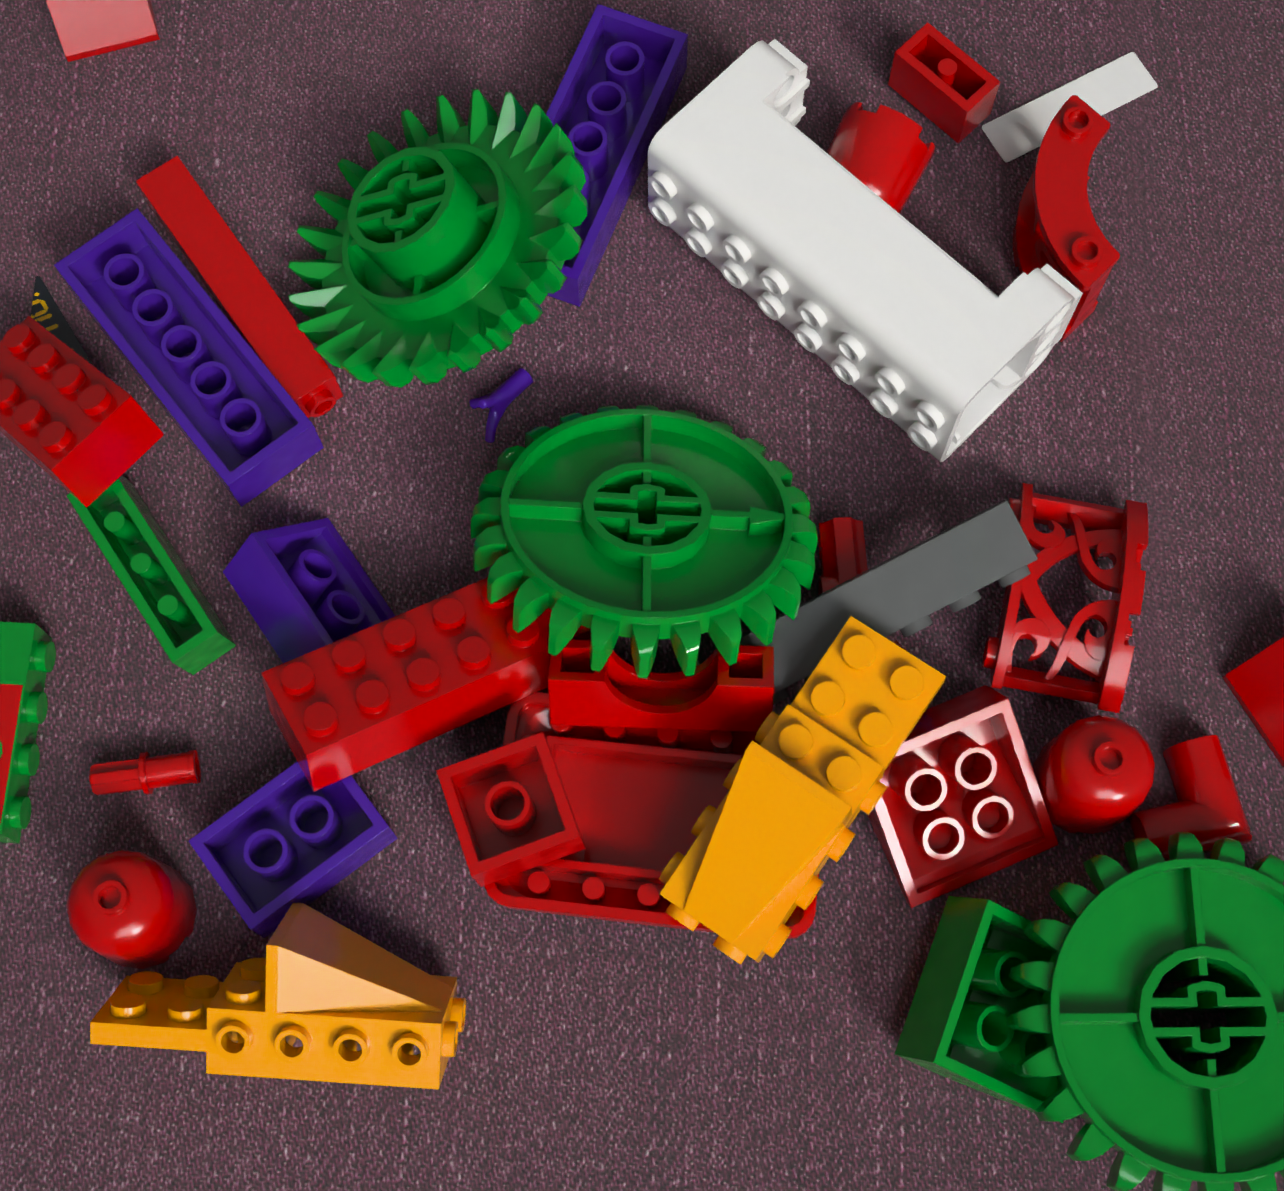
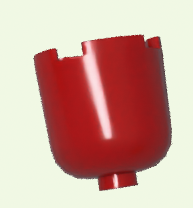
M855 102L847 108L826 153L900 214L932 159L935 145L933 142L925 144L918 137L923 128L903 113L885 105H879L876 113L862 110V103Z
M1101 715L1076 720L1042 748L1033 764V771L1050 821L1068 833L1074 834L1077 832L1088 834L1109 832L1126 820L1144 802L1153 785L1155 768L1150 746L1135 727L1119 718Z
M126 850L99 855L85 865L70 886L66 904L70 926L83 945L120 966L139 969L166 962L169 959V955L179 949L184 939L192 934L197 913L193 889L186 883L179 871L142 852Z

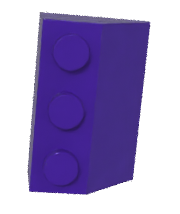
M329 518L251 533L223 571L283 663L395 616Z

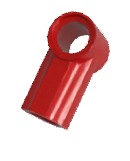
M838 517L819 523L817 530L822 577H819L818 595L868 570L863 521L855 520L852 517Z

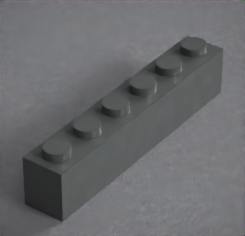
M1002 500L800 604L798 615L794 620L784 613L777 616L773 640L768 645L774 646L773 705L789 696L785 689L786 687L802 679L805 682L808 680L850 616L884 637L898 630L901 631L903 637H907L933 623L929 616L931 613L949 605L952 613L957 612L980 600L982 597L978 590L998 580L1001 588L1031 574L1027 565L1038 560L1008 501ZM751 630L741 635L740 645L765 646Z

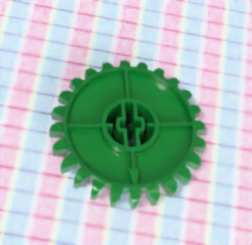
M472 89L468 126H466L463 118L444 95L436 97L437 134L431 135L414 114L406 109L401 112V120L408 148L398 152L388 140L377 132L371 131L367 137L378 162L373 169L368 172L361 166L343 158L337 163L343 176L355 190L351 201L323 191H317L313 196L316 202L338 223L335 230L299 225L297 233L319 254L324 256L325 259L291 260L288 265L306 284L315 288L313 290L288 294L289 301L303 314L311 318V320L297 324V327L313 343L319 345L314 350L331 365L344 369L354 379L367 383L379 379L388 387L402 388L410 383L415 375L425 385L438 383L444 378L447 369L458 367L463 373H466L476 368L481 361V355L493 348L497 352H502L512 344L514 338L512 334L523 324H534L543 314L540 304L548 293L554 294L560 290L567 279L561 271L565 260H571L580 250L583 240L573 228L581 225L587 217L588 203L581 193L586 182L583 166L574 156L575 152L572 142L558 123L553 127L551 120L535 102L529 116H527L525 110L513 94L505 92L500 113L497 116L496 111L479 89Z
M639 404L636 406V409H619V407L613 405L599 406L597 413L585 416L581 413L573 412L562 415L559 418V425L553 429L547 426L535 427L526 432L525 447L519 445L509 447L499 455L497 470L486 474L479 486L478 503L471 514V539L476 538L473 547L474 572L492 565L487 579V600L490 604L519 588L514 598L513 629L517 633L534 622L546 609L552 610L549 621L548 653L553 656H557L582 625L591 629L589 661L593 671H601L610 657L618 637L621 636L631 640L632 658L638 678H647L650 674L656 657L659 639L671 640L682 672L685 676H692L697 666L701 634L709 633L716 648L730 666L737 663L742 634L740 618L765 646H768L772 643L776 624L774 605L792 620L797 617L801 601L800 585L810 590L815 571L814 557L818 533L815 523L809 519L810 502L805 492L795 486L791 487L793 473L786 464L776 460L767 461L765 459L766 446L755 439L746 438L742 440L732 433L733 426L722 421L709 423L696 418L695 412L683 409L676 410L675 412L658 410V407L647 404Z
M1177 832L1169 836V861L1164 860L1159 848L1148 838L1139 837L1124 843L1126 858L1132 871L1129 874L1114 859L1107 855L1097 854L1083 862L1089 878L1098 890L1096 894L1091 893L1083 886L1070 882L1060 883L1049 892L1059 908L1071 918L1070 922L1065 924L1057 920L1039 919L1028 923L1023 931L1036 944L1053 953L1050 962H1027L1010 969L1009 977L1027 988L1043 993V1004L1027 1007L1009 1014L1006 1017L1007 1026L1026 1033L1044 1034L1047 1047L1033 1052L1020 1060L1014 1066L1016 1073L1022 1077L1035 1078L1057 1076L1061 1085L1060 1089L1050 1095L1037 1108L1035 1112L1039 1121L1055 1122L1068 1120L1080 1115L1085 1121V1125L1074 1137L1066 1154L1073 1161H1089L1103 1155L1111 1147L1118 1153L1110 1168L1106 1185L1114 1191L1133 1189L1144 1180L1150 1170L1156 1172L1153 1191H1189L1192 1181H1197V1191H1234V1182H1239L1241 1191H1277L1274 1173L1279 1171L1284 1179V861L1269 854L1259 858L1252 869L1245 867V852L1241 843L1228 837L1217 840L1213 845L1210 859H1205L1202 845L1195 835L1189 832ZM1164 974H1166V983H1177L1198 977L1204 980L1154 993ZM1181 1010V1013H1225L1227 1027L1200 1030V1027L1153 1028L1151 1013H1166ZM1221 1051L1217 1060L1205 1059L1174 1062L1169 1058V1056L1181 1057Z

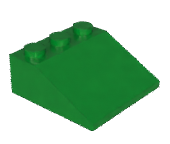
M948 896L894 1054L938 1075L1035 1113L1037 1108L1050 1095L1061 1088L1057 1076L1035 1078L1022 1077L1016 1073L1014 1066L1020 1060L1033 1052L1047 1047L1044 1034L1026 1033L1007 1026L1006 1017L1009 1014L1027 1007L1043 1004L1042 992L1015 982L1009 977L1012 967L1034 961L1050 962L1053 953L1036 944L1023 932L1026 925L1032 921L989 899Z

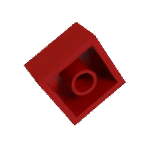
M543 732L436 770L470 875L480 887L586 849L551 748Z

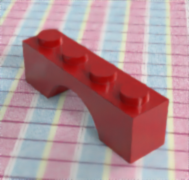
M570 640L557 656L551 655L548 675L550 725L758 732L773 709L774 646L740 645L737 663L730 666L716 648L706 661L696 666L695 673L692 676H685L682 671L675 673L650 672L647 678H638L635 667L622 660L614 650L601 671H593L589 661L590 640Z

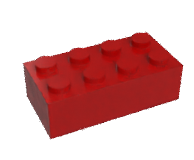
M28 316L20 324L9 329L4 335L3 340L0 341V432L86 508L164 436L163 432L129 393L32 317Z

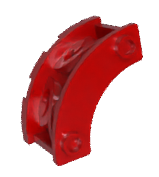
M1072 95L1060 108L1043 137L1036 158L1035 170L1023 191L1013 229L1015 267H1019L1020 275L1023 272L1028 275L1034 269H1041L1048 264L1083 293L1062 338L1059 340L1060 342L1066 339L1094 312L1098 304L1097 297L1112 267L1120 258V253L1111 245L1098 227L1091 211L1087 193V183L1090 179L1087 175L1089 163L1096 147L1108 133L1110 123L1076 95Z
M1022 483L1019 498H1009L1008 503L1030 545L1040 552L1036 555L1038 560L1027 565L1031 574L1005 587L997 636L987 637L983 653L982 667L990 669V687L1002 689V686L1095 703L1098 710L1119 713L1135 646H1130L1128 642L1133 632V628H1131L1132 621L1128 620L1129 614L1135 616L1141 614L1146 571L1141 570L1140 562L1143 551L1148 546L1149 524L1147 503L1126 500L1124 509L1033 493V484ZM1034 523L1048 525L1051 532L1042 533L1038 531ZM1063 528L1071 529L1072 535L1066 537ZM1095 548V560L1102 556L1111 559L1113 568L1107 570L1099 568L1093 561L1089 549ZM1076 554L1084 574L1098 587L1112 592L1111 600L1095 601L1083 607L1074 616L1066 629L1048 605L1037 580L1052 566ZM1020 598H1022L1031 618H1026L1016 623ZM1096 619L1101 622L1104 627V635L1102 637L1092 636L1088 629L1083 635L1082 641L1076 638L1080 627L1087 620ZM1020 639H1028L1034 645V652L1028 661L1039 658L1049 644L1057 651L1047 673L1012 667L1013 650L1015 644ZM1065 660H1067L1075 668L1096 680L1095 682L1057 675Z

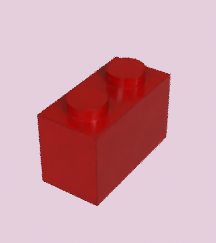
M927 22L895 51L888 85L959 144L991 114L1000 81Z

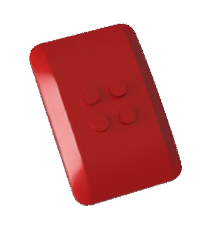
M535 692L512 703L507 714L503 746L540 732L544 733L586 849L488 884L484 887L489 897L498 905L513 909L690 930L665 912L671 902L660 895L666 884L661 882L659 878L668 862L677 852L684 856L687 854L697 839V836L691 833L693 826L708 805H712L716 809L729 791L723 786V783L737 761L743 758L752 740L759 745L761 744L755 740L757 732L550 725L549 693ZM817 895L806 910L797 905L785 923L787 927L792 929L787 939L797 938L805 934L812 926L816 913ZM699 923L695 928L696 931L713 932L702 923Z

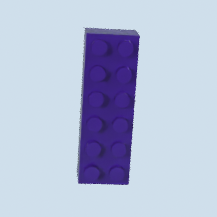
M597 4L546 113L553 127L558 123L572 142L575 152L574 156L583 166L586 182L581 193L588 203L587 217L581 225L573 228L583 240L580 250L571 260H565L561 271L567 279L561 289L554 294L548 293L547 296L578 307L581 306L648 156L649 145L659 131L687 69L688 34Z
M138 208L54 264L74 296L241 507L324 448L312 422Z

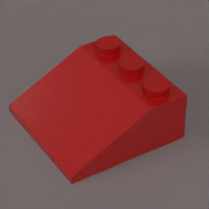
M987 685L925 710L885 770L880 782L886 785L887 788L871 813L867 814L903 895L911 908L1059 845L1009 698Z

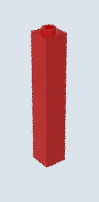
M176 156L136 180L149 207L234 328L308 418L319 417L330 411L336 404V401L343 397L335 375L320 354L314 350L315 347L305 333L298 329V323L180 158Z

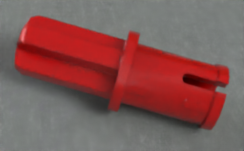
M197 750L150 756L148 752H141L139 758L95 763L90 767L89 782L92 792L96 795L143 790L144 794L148 795L153 793L154 788L200 783V759Z

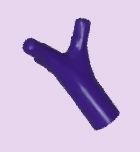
M523 368L515 371L491 393L471 399L469 402L472 409L490 408L485 429V441L488 443L495 441L496 428L507 407L533 383L532 377Z

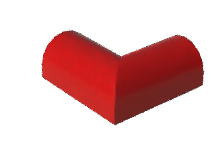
M1218 735L1194 738L1166 749L1163 755L1179 802L1132 813L1129 816L1135 838H1148L1159 848L1165 861H1169V836L1177 832L1194 834L1202 845L1203 853L1211 852L1214 843L1224 837L1235 839L1241 844L1252 841V834Z

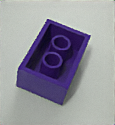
M295 762L188 842L250 930L265 938L277 929L292 903H304L308 906L398 838L352 775L314 792L298 762Z

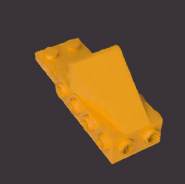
M850 616L791 705L787 704L781 715L772 711L765 719L755 736V740L761 744L759 745L752 740L743 758H740L731 769L723 783V786L729 791L716 809L712 805H708L702 812L691 831L692 834L697 836V839L687 854L684 856L677 852L664 868L659 880L666 885L660 892V895L671 902L665 912L691 931H694L698 924L702 923L715 932L718 937L712 945L740 965L747 955L758 963L765 954L773 959L792 931L785 923L797 905L806 910L824 883L817 875L827 860L831 858L838 862L849 847L856 834L848 828L860 810L869 815L887 788L886 785L880 782L885 770L944 683L946 676Z
M292 903L266 945V958H250L242 962H236L224 982H219L216 977L209 975L192 976L186 980L163 978L162 974L152 971L138 972L131 976H126L91 1020L90 1044L206 1052V1074L439 1089L449 1057H455L458 1032H463L466 998L457 997V977L430 975L306 904ZM297 1037L302 1041L303 1046L293 1047ZM357 1042L360 1044L362 1048L359 1051H357ZM414 1045L419 1048L421 1053L414 1055Z

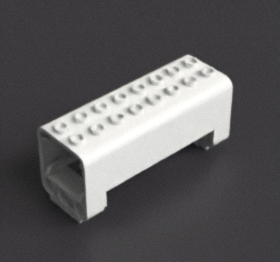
M776 39L772 40L769 44L763 40L758 41L671 118L652 139L648 148L649 210L661 224L669 226L681 236L694 253L700 257H705L719 269L732 286L742 289L757 302L760 309L769 318L777 320L788 329L801 346L815 353L826 362L840 380L848 385H852L864 395L878 413L886 418H890L902 428L916 446L924 451H928L938 461L943 462L1044 361L1053 346L1062 338L1083 293L1050 265L1046 264L1041 269H1034L1028 275L1023 272L999 296L996 295L795 127L806 113V107L803 106L804 91L810 84V80L806 78L808 66Z

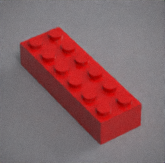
M487 577L261 672L270 712L315 792L547 688L551 654L548 653V634L552 610L546 609L534 622L517 633L513 629L514 598L519 588L490 604L487 600ZM581 625L571 640H590L591 629Z

